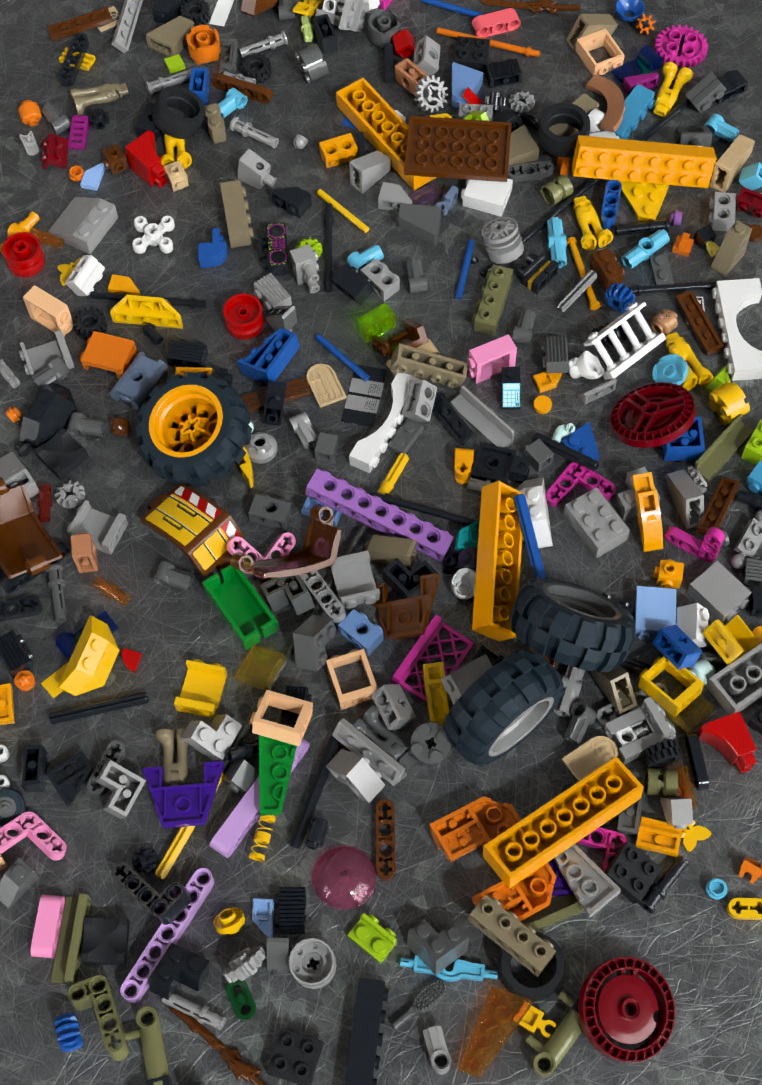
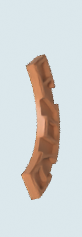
M594 75L586 84V88L604 96L608 104L607 113L600 123V129L615 133L623 120L625 111L623 94L619 87L609 79Z

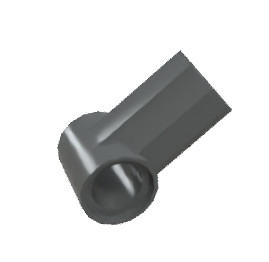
M279 0L280 20L296 19L295 12H293V0Z
M47 103L43 106L41 113L48 121L55 135L71 127L67 117L64 114L61 115L53 104Z
M417 258L410 259V261L406 262L409 292L428 291L426 275L424 276L421 260Z
M526 309L521 311L518 325L515 326L513 332V342L530 345L536 314L532 310Z
M59 357L51 361L45 369L32 376V379L40 389L55 381L65 379L71 372L62 358Z
M74 412L70 416L66 431L75 437H80L83 434L102 437L105 434L106 422L101 419L87 418L81 413Z
M162 561L153 577V581L164 587L171 585L189 591L193 586L195 576L194 574L176 569L171 563Z
M577 701L571 707L572 719L563 737L567 741L578 745L581 743L587 727L593 724L597 717L596 711L583 701Z

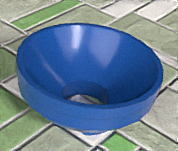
M618 0L615 5L616 15L625 22L636 21L637 18L642 17L645 10L642 0ZM625 13H631V14H633V16H632V17H628V16H625L624 14H625Z

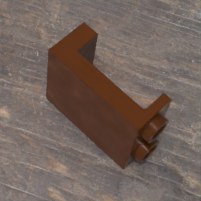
M406 318L402 321L405 331L385 341L374 335L372 336V347L376 353L378 352L383 357L391 360L392 353L399 343L417 348L429 342L423 325L410 318Z

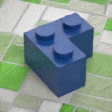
M701 416L695 417L694 422L683 435L662 445L664 461L698 460L704 454L705 444Z

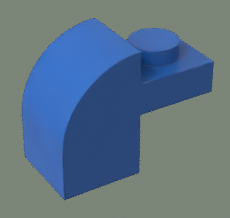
M213 228L212 243H199L198 258L200 268L216 267L227 259V242H224V235L220 234V228Z

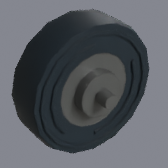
M13 788L0 789V825H6L24 813L26 809L24 797Z

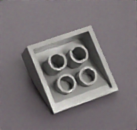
M74 197L49 229L47 235L91 254L118 219L116 207L114 204L101 198Z

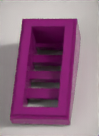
M651 73L626 77L623 81V91L629 96L637 84L649 90L655 88L658 85L659 74Z
M73 115L68 149L85 150L90 130L88 116Z

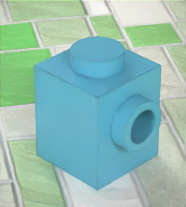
M760 162L742 168L739 182L743 187L750 190L762 187V164Z

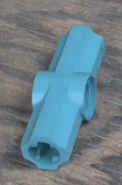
M552 217L547 220L548 251H550L551 262L553 260L558 262V268H562L567 265L566 234L563 233L562 219Z
M659 229L648 238H642L637 246L621 257L623 266L627 269H632L642 261L649 260V257L670 241L668 233L664 229Z

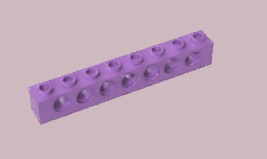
M316 469L306 487L305 495L389 537L416 540L417 551L439 562H442L454 538L448 531L440 530L430 522H423L417 519L414 514L405 513L399 510L396 505L387 504L378 496H371L365 493L362 488L353 487L344 479H337L325 470ZM329 486L333 490H326L324 487ZM342 495H348L350 498L344 499ZM364 503L367 507H360L359 504ZM376 512H382L384 516H378ZM398 520L401 524L396 525L393 521ZM410 529H416L418 533H412ZM432 537L435 539V542H430L427 538Z

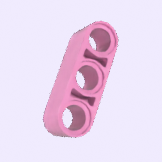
M41 895L31 943V956L55 957L65 905L64 896Z

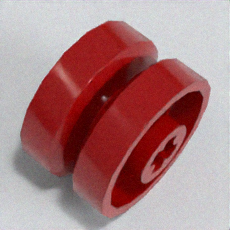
M19 232L5 240L2 252L9 271L13 275L20 278H29L42 271L45 266V256L41 244L35 235Z
M242 293L230 297L225 302L223 307L226 330L231 336L240 340H248L262 332L264 318L262 304L258 298L251 294Z

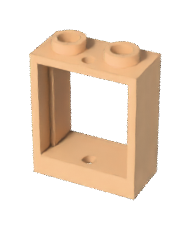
M606 28L577 39L575 51L592 76L604 75L607 72L623 67L625 55ZM604 46L612 58L596 63L589 51Z
M35 285L23 296L30 318L54 333L55 331L62 330L63 336L72 330L74 324L67 304Z
M353 649L348 654L334 655L326 660V667L341 710L373 700L371 695L378 688L364 649ZM361 660L370 686L342 694L334 668Z
M266 690L264 696L258 700L257 712H253L250 719V724H253L252 733L300 746L312 717L313 703ZM268 705L299 714L294 728L262 719Z

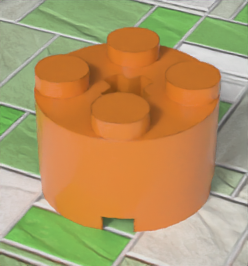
M209 25L193 27L186 36L191 59L196 64L219 60L221 47L218 31L215 28H209Z

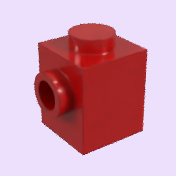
M406 28L392 36L395 50L403 59L414 54V37Z

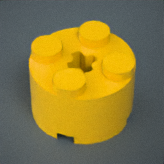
M730 381L709 393L710 402L707 403L708 407L712 412H716L719 415V420L723 425L732 423L740 414L745 415L750 411L749 402L747 404L744 402V398H746L744 392L734 382L730 384Z

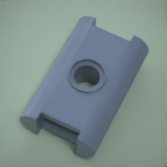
M139 352L109 394L115 401L118 402L121 399L132 404L133 409L138 410L168 367L162 360L159 359L156 362L145 357L144 352Z

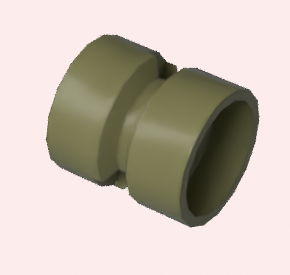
M560 175L553 179L552 182H548L541 187L542 197L550 206H554L562 198L565 199L573 193L572 183L565 175Z
M657 768L646 769V795L658 796L662 793L664 796L676 797L678 789L677 770L664 769L661 772Z

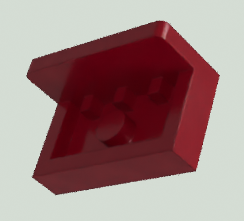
M51 133L48 134L46 139H43L41 144L43 152L40 158L42 169H46L48 164L62 169L66 168L69 139Z
M742 187L739 196L735 199V208L741 212L753 214L757 218H762V194Z

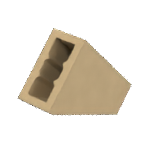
M739 134L716 162L709 187L720 192L727 191L752 153L754 140Z

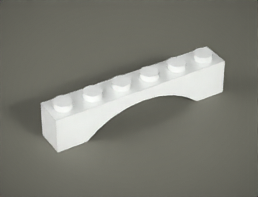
M405 373L396 374L391 383L393 399L391 412L384 424L376 432L357 441L349 455L351 466L368 473L377 467L380 460L379 456L381 453H385L388 446L387 442L394 437L396 433L395 428L404 419L402 411L409 381L419 380V378Z

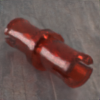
M43 484L39 487V500L37 501V506L39 507L38 519L40 522L47 523L51 520L50 512L53 506L51 500L52 488L50 485Z

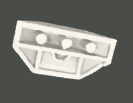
M544 478L526 480L516 490L525 494L538 547L553 546Z

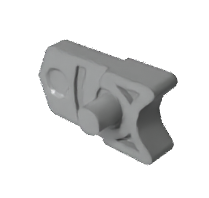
M32 131L28 135H19L27 155L36 156L39 153V148Z

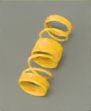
M274 815L259 817L258 823L262 827L256 829L253 839L258 845L252 846L251 850L253 852L249 853V858L255 861H265V855L255 852L252 848L256 846L268 848V846L259 843L269 844L271 834L257 830H273L261 825L260 821L275 823L276 816Z

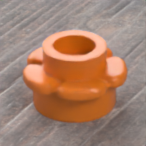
M76 165L70 168L69 176L72 181L82 180L85 171L81 166Z
M9 406V409L5 411L7 416L13 423L18 420L21 421L20 416L22 413L16 406L13 408Z

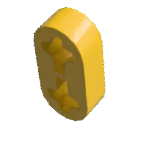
M734 898L727 905V913L733 919L761 920L762 912L758 914L757 910H750V908H755L757 904L762 908V899ZM738 904L739 908H746V910H741L738 914L732 907Z

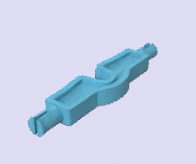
M415 955V959L401 957L400 966L411 967L417 973L435 975L417 955ZM457 959L454 961L452 971L448 972L444 968L435 976L446 982H455L461 979L483 981L484 978L497 980L498 970L485 969L484 964Z

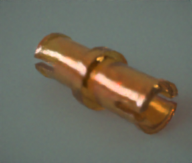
M31 228L29 231L44 245L49 244L59 249L64 245L63 238L52 235L49 231L44 232L36 228Z
M98 577L95 580L98 584L93 583L94 588L103 592L108 599L117 601L123 607L129 603L126 599H131V596L119 590L117 585L110 584L102 577Z
M683 766L677 767L675 770L678 773V791L681 792L682 797L692 799V809H694L698 805L693 791L695 786L691 782L688 766H684V768Z

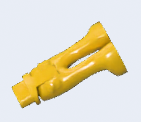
M666 62L664 64V81L656 96L654 114L665 117L670 112L682 86L693 77L691 69L687 67L681 68L673 88L669 89L678 68L673 62Z
M164 134L166 154L161 157L162 166L176 162L174 147L176 146L177 161L181 163L183 169L188 168L192 163V157L185 151V139H177Z
M586 196L575 198L573 200V208L583 234L581 238L582 248L593 250L596 248L597 243L600 248L605 247L613 240L612 232L609 229H602L597 212ZM588 224H591V226H592V228H593V230H594L595 236H594V235L592 234V232L590 231V228H589V225H588Z
M677 332L665 336L669 353L679 355L693 368L692 371L688 366L687 376L680 386L689 391L697 383L699 386L707 385L713 379V374L698 361L690 345Z

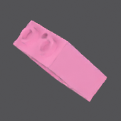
M509 334L469 350L467 373L476 384L501 374V367H515L517 347Z

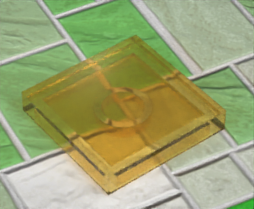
M253 645L234 678L238 682L266 691L285 662L286 656Z
M681 683L669 697L675 700L687 688ZM699 695L675 718L665 709L664 711L665 717L686 734L691 733L715 707L702 695Z

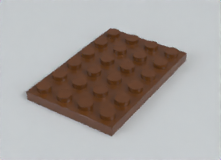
M410 116L404 175L507 182L512 123Z

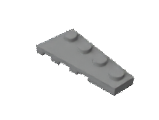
M576 844L553 859L588 918H591L621 891Z

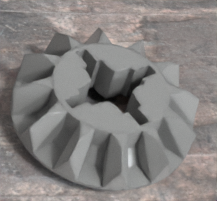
M523 90L521 92L515 91L514 94L510 95L509 106L515 112L520 110L529 112L535 106L534 95H530L529 91L526 93Z
M692 465L687 467L688 474L701 492H706L708 485L698 468Z
M69 480L67 483L62 482V485L57 487L55 498L61 507L75 508L84 501L85 490L78 481L72 482ZM71 490H73L74 495H69L67 497V494L65 492H71Z

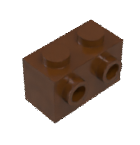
M609 248L592 253L590 266L597 273V278L605 291L615 282L618 284L623 282V277L625 276L622 266H619L615 254L611 253Z

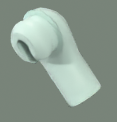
M568 423L558 426L552 436V440L560 443L563 437L575 431L574 424Z

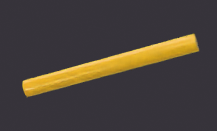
M322 189L317 191L319 197L327 203H331L334 209L364 233L369 231L367 225Z

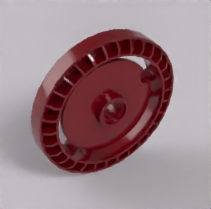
M665 382L651 383L637 387L622 396L611 411L610 423L614 435L624 444L639 448L656 447L669 443L683 435L694 422L696 407L692 395L684 387ZM624 417L627 428L622 425Z
M613 958L597 965L589 973L581 988L578 1001L580 1023L589 1042L598 1052L607 1058L619 1062H641L656 1055L666 1045L674 1028L675 1004L668 983L655 967L638 958ZM618 970L617 976L607 981L598 995L597 1012L595 1013V1000L600 985L610 974ZM629 970L630 975H625V971ZM637 974L644 978L647 981V983L639 977H637ZM626 1004H627L628 1007H629V1013H628V1014H627L626 1011H625V1006H626ZM658 1010V1021L656 1023L653 1015ZM602 1031H605L613 1040L623 1044H636L643 1040L647 1042L638 1048L627 1050L610 1042Z

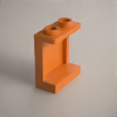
M94 331L87 340L85 352L81 353L80 362H82L85 370L92 366L116 372L117 378L120 379L132 363L137 352L135 342Z

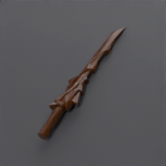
M480 0L484 5L530 9L534 14L547 10L548 13L558 16V11H580V4H558V2L552 0L530 1L529 3L522 2V0L515 2Z
M168 1008L184 1021L193 1033L201 1035L211 1049H216L221 1053V1059L226 1061L229 1071L233 1072L238 1081L242 1078L246 1082L250 1081L253 1085H266L257 1076L261 1074L262 1070L254 1065H250V1063L245 1064L242 1061V1056L238 1054V1049H228L193 1017L175 1008Z

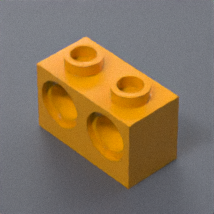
M351 133L319 142L320 155L326 168L358 158V147Z

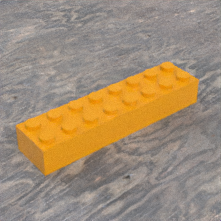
M364 77L336 92L337 107L360 132H364V137L376 150L389 157L392 168L413 191L437 178L404 175L409 126Z
M578 135L572 161L573 176L708 188L717 158L714 147Z
M501 481L482 486L472 621L473 631L498 642L516 637V634L511 629L510 613L519 592L523 535L514 501V496L523 493Z
M616 756L485 844L483 847V858L508 889H510L641 799L644 786Z

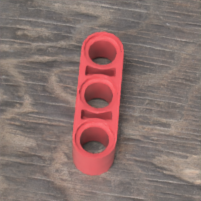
M513 8L480 15L472 20V26L476 35L483 38L516 30L521 25V21Z

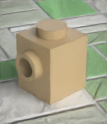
M179 161L163 166L166 171L165 177L173 192L189 186L187 174Z

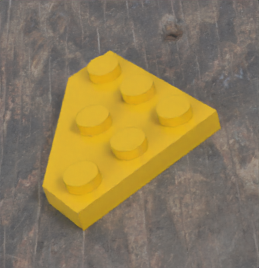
M618 180L622 184L621 192L623 193V198L635 212L634 215L637 220L648 222L650 219L656 220L669 185Z

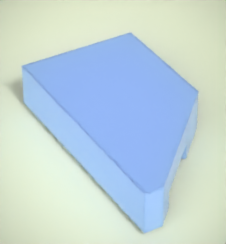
M103 162L84 172L80 183L81 188L98 190L106 169Z
M253 898L252 921L267 938H273L275 900Z

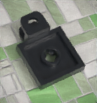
M480 443L471 477L483 481L490 480L492 483L501 481L508 485L509 478L510 481L523 483L528 479L530 461L516 456V450ZM493 461H495L498 466L491 467L489 464H492Z

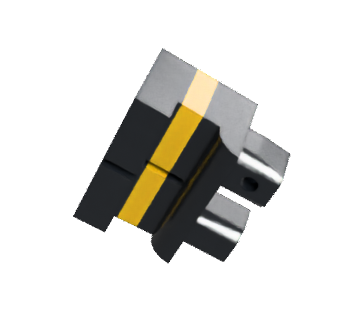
M531 252L526 258V263L529 266L527 267L520 263L516 267V274L521 277V283L537 295L558 274L559 263L554 260L550 262L543 253L538 256Z

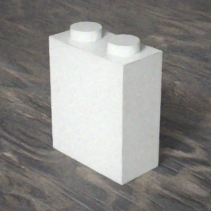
M467 179L466 189L463 188L461 192L462 206L502 217L512 192L513 180L507 179V182Z

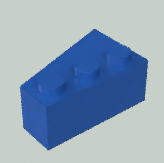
M283 328L278 329L263 341V345L257 349H252L250 351L251 354L237 361L241 374L267 385L268 381L275 382L300 348L296 333Z

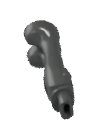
M375 705L367 710L362 720L358 719L353 724L355 728L402 765L406 772L417 762V759L412 755L411 750H409L406 744L379 720V710ZM367 725L371 727L374 731H376L380 736H382L385 741L380 740L369 728H367Z

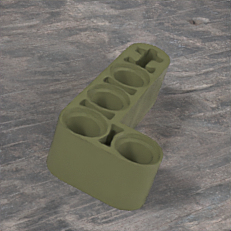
M96 975L73 984L67 992L73 1007L79 1011L94 1007L103 1043L108 1054L114 1061H122L128 1056L129 1046L114 993L108 980L103 975ZM104 986L102 990L97 991L100 987ZM83 994L80 999H76L79 995ZM110 1005L108 1009L102 1010L105 1006ZM115 1025L111 1030H107L109 1026ZM116 1040H117V1042H118V1044H117L118 1047H117V1048H116L115 1043H114L113 1041H116Z

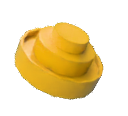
M236 907L227 908L215 917L213 924L219 934L232 935L240 930L246 918L242 909Z

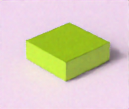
M179 54L164 59L170 74L185 69V64Z

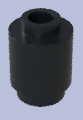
M313 817L312 821H309L303 838L307 848L317 850V848L323 847L329 830L328 821L319 817Z

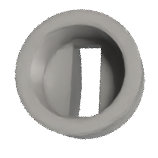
M297 134L293 140V145L297 149H303L308 140L304 136Z

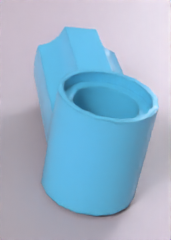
M231 88L227 92L226 98L218 103L222 118L228 116L236 108H244L247 104L248 98L236 88Z
M712 114L704 124V126H707L712 131V136L717 135L730 143L734 142L739 133V129L725 123L723 117L719 114Z
M373 245L361 253L353 252L347 258V263L350 267L354 266L360 272L363 267L374 259L381 260L384 258V254L379 245Z

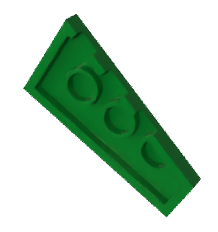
M259 735L260 816L281 815L297 746Z

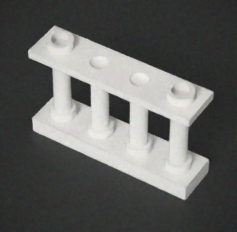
M645 302L630 304L627 307V311L599 332L596 331L590 334L588 340L583 343L584 346L595 345L607 365V370L602 375L605 380L616 378L666 339L663 333L655 334V332H652L642 316L640 309L646 306ZM634 315L646 335V340L643 343L638 341L627 322V319ZM619 325H621L633 345L631 352L625 351L613 331ZM606 335H608L620 355L618 362L612 361L600 341Z

